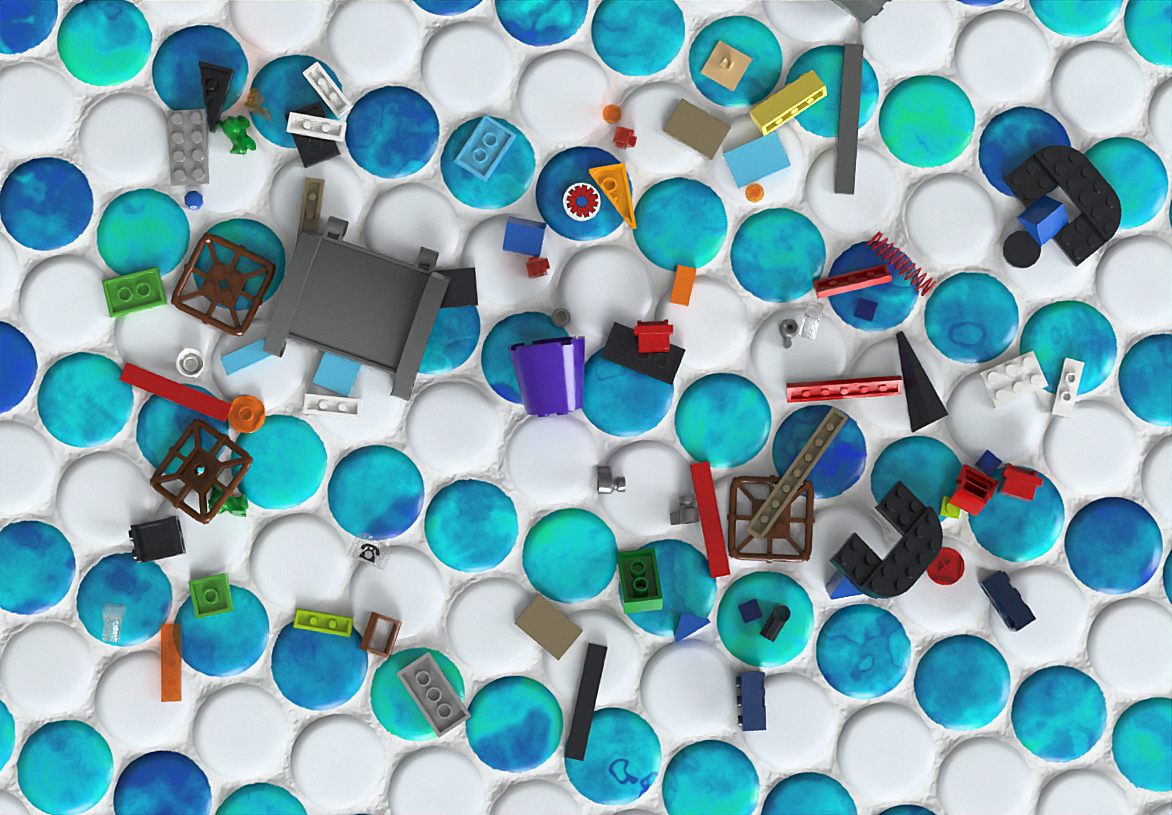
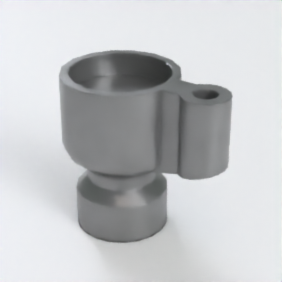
M786 319L779 326V333L785 338L783 346L786 349L791 347V339L797 335L799 330L797 322L793 319Z
M597 466L598 494H611L614 490L625 492V477L614 479L609 466Z
M694 495L679 496V504L682 507L670 513L671 525L699 522L698 510L693 506Z

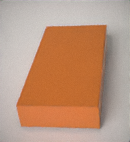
M678 265L670 303L683 306L689 305L696 274L695 268Z

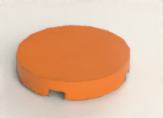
M243 395L235 398L230 403L232 408L228 415V421L236 431L252 433L263 425L266 417L265 407L256 397Z

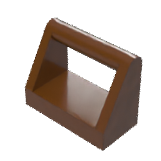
M372 612L359 649L390 658L402 622ZM379 619L394 623L384 652L369 647Z

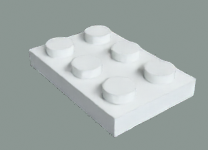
M1033 351L979 373L994 409L1048 386Z

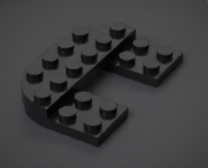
M1052 145L1042 148L1003 179L1026 209L1058 184L1082 214L1052 237V240L1075 267L1108 242L1119 228L1122 210L1116 192L1089 159L1072 147Z
M900 480L893 485L874 507L902 536L888 554L881 559L854 532L829 560L861 593L874 599H891L907 592L936 559L942 547L943 531L936 512L931 506L926 507Z

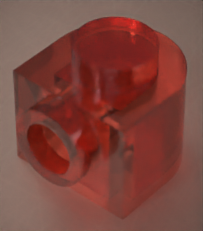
M616 127L612 141L615 143V147L620 149L635 147L637 141L635 131L624 127Z
M533 256L528 258V262L525 263L530 279L548 275L547 269H550L548 258Z

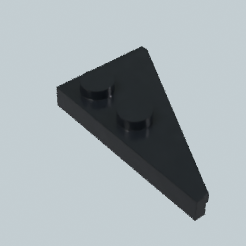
M199 61L204 104L208 116L207 123L210 132L215 133L235 71L230 68Z

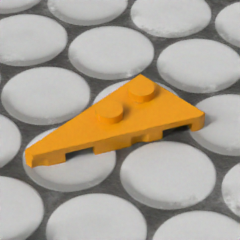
M625 163L589 169V174L629 227L636 229Z

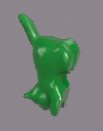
M239 115L237 118L228 116L224 121L219 120L218 126L221 127L224 134L233 144L230 154L245 155L248 148L252 151L256 150L254 140L246 133V129L250 127V121L242 115Z
M215 484L211 487L212 491L208 500L209 509L212 508L223 493V490ZM246 493L239 497L229 496L217 514L229 511L232 515L246 517V509L249 507Z

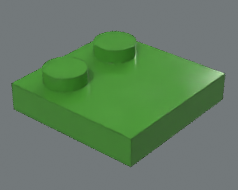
M227 573L188 581L196 619L235 611Z

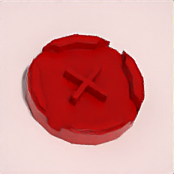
M942 547L936 559L926 569V572L933 582L940 585H952L963 576L965 570L964 560L955 549Z

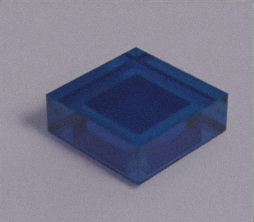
M859 298L853 317L872 322L878 303Z
M987 449L974 465L990 477L1002 461Z
M756 599L738 605L745 624L763 617Z

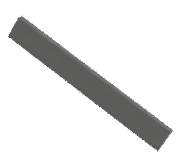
M844 44L834 194L854 195L864 45Z

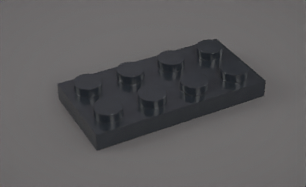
M614 322L601 358L672 386L686 349L670 344L669 352L638 353V337L634 336V329Z

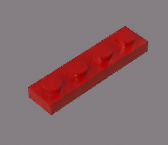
M887 264L812 281L817 298H822L890 282L892 277Z

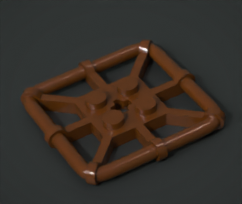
M204 233V236L198 241L188 263H185L183 267L184 271L173 291L172 299L170 300L171 304L177 309L202 320V323L205 325L210 324L231 335L243 336V333L249 328L259 306H262L264 302L263 298L273 280L276 266L268 259L245 249V246L241 244L237 245L216 234ZM212 241L236 252L230 266L218 261ZM206 243L213 260L207 274L194 268ZM241 256L265 266L247 274L235 269ZM191 272L205 278L198 291L180 297ZM267 273L256 297L243 291L248 279ZM227 280L228 288L224 287L221 290L219 282ZM199 296L212 300L206 314L182 302ZM240 296L253 301L242 325H240L234 308ZM217 304L229 308L235 328L211 317Z
M199 418L194 419L175 445L169 448V453L150 479V485L172 502L176 509L180 508L194 520L204 525L209 524L229 496L235 493L233 491L248 472L253 463V457L230 440L227 434H222ZM201 429L217 439V442L209 452L202 448ZM194 433L195 447L185 457L179 451L191 434ZM223 446H227L241 456V458L221 462L216 458V455ZM175 456L184 461L176 473L161 476ZM242 465L227 487L217 480L224 469ZM204 467L203 473L198 475V468ZM178 479L185 483L177 496L161 485V483ZM215 484L223 490V493L208 512L206 494ZM192 489L199 495L200 513L184 502V499Z
M770 475V477L738 476L731 479L729 515H727V546L730 553L729 556L738 560L767 561V563H772V561L795 563L808 561L812 552L813 523H815V518H813V482L807 479L803 481L802 487L794 494L764 536V538H767L766 554L739 552L755 538L751 534L735 548L736 520L752 521L766 501V499H755L742 483L769 484L770 495L782 477H775V475ZM737 488L752 502L751 516L736 515ZM806 490V518L790 517L791 503ZM790 523H805L804 551L790 537ZM773 539H786L800 555L772 554Z

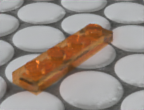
M161 624V702L182 701L181 624Z

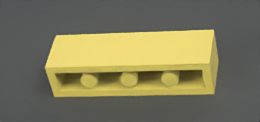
M811 70L808 73L802 74L793 83L787 84L778 93L770 95L763 103L755 105L749 111L751 119L765 136L826 96V87L816 73Z

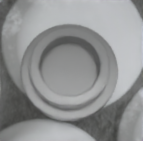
M564 308L554 310L551 316L553 324L557 327H565L570 322V313Z

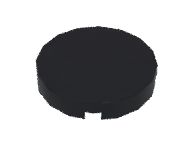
M1016 231L1010 234L1004 241L1002 252L1004 259L1009 265L1014 268L1025 269L1037 262L1041 254V247L1029 232Z

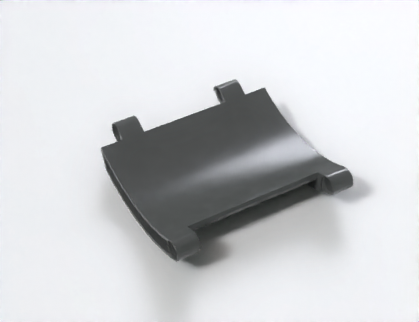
M330 216L324 234L305 228L287 270L269 325L263 352L281 358L288 339L395 375V383L390 395L409 401L432 328L451 279L449 276L433 271L439 252L421 246L417 261L413 265L343 241L349 224L346 220Z

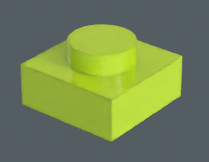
M943 496L939 515L959 519L961 509L949 503L950 497Z

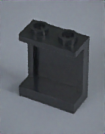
M179 516L130 525L131 530L128 531L130 541L134 542L135 549H132L134 560H137L138 563L186 554Z

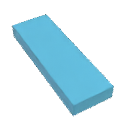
M266 337L221 357L220 360L227 375L230 376L273 356L263 352Z

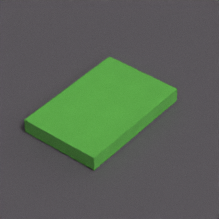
M158 267L102 281L111 318L167 304Z

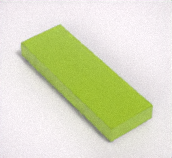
M296 608L293 627L351 637L354 618Z

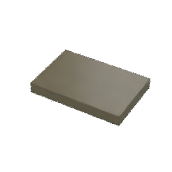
M682 98L663 132L712 160L731 126Z
M540 594L537 595L514 623L558 661L583 632L581 628Z

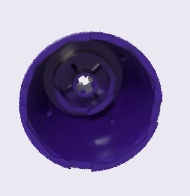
M576 336L532 341L533 345L525 346L524 342L508 346L527 415H538V417H546L554 413L556 415H566L568 412L584 407L585 336H579L578 339H576Z

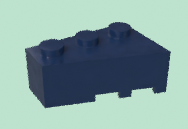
M997 570L978 582V584L1008 629L1018 632L1036 620V617L1029 606L1021 599L1019 591L1010 584L1011 580L1006 572Z
M763 671L739 672V676H736V688H740V696H737V708L741 707V715H738V727H742V731L766 730L765 672Z

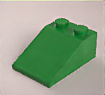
M655 548L616 552L624 614L661 610L663 597Z

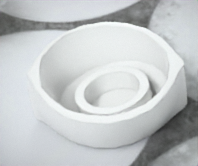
M185 347L176 358V367L182 375L199 377L204 368V357L199 350Z

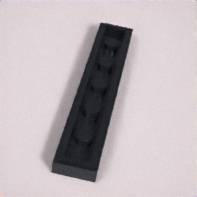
M593 643L588 644L565 752L566 758L584 761L607 646Z

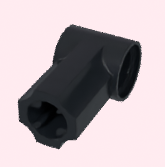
M784 604L775 605L759 634L774 643L784 624L791 616L789 608ZM778 609H786V616L784 618L776 616Z

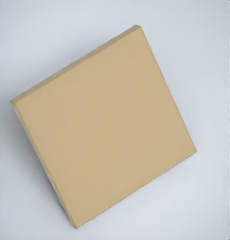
M719 40L701 74L734 91L752 58Z

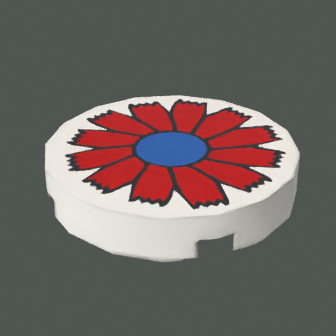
M586 183L572 185L567 189L563 198L565 212L572 219L578 221H586L593 218L599 211L601 204L600 195L597 190Z

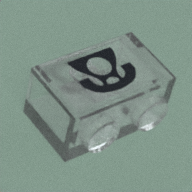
M364 532L361 535L356 534L348 556L385 570L393 552V549L390 548V543L381 539L379 543L373 541V536Z

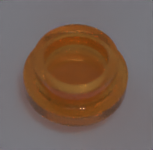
M616 105L606 106L603 110V119L610 124L617 123L621 119L620 108Z
M750 184L745 190V196L748 201L757 203L762 200L764 189L759 184Z

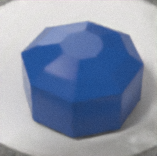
M189 191L184 197L185 205L191 210L200 209L204 204L203 196L197 191Z

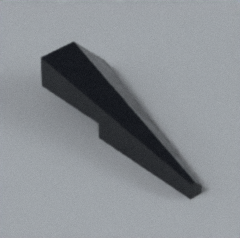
M901 331L896 334L911 432L913 433L949 414L905 334Z

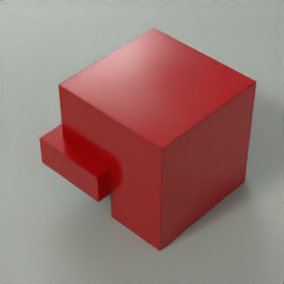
M668 319L647 322L637 320V326H634V336L638 337V353L669 352V335H673V325H668Z
M1007 463L1001 473L1002 479L998 494L1026 502L1033 501L1036 487L1042 486L1043 479L1037 477L1038 471L1026 470Z
M964 464L955 481L956 486L949 499V503L977 516L986 505L988 499L992 498L999 481Z

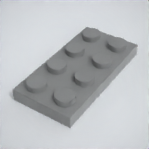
M207 110L167 111L171 186L210 185Z
M427 652L396 673L438 738L471 717V714L430 652Z

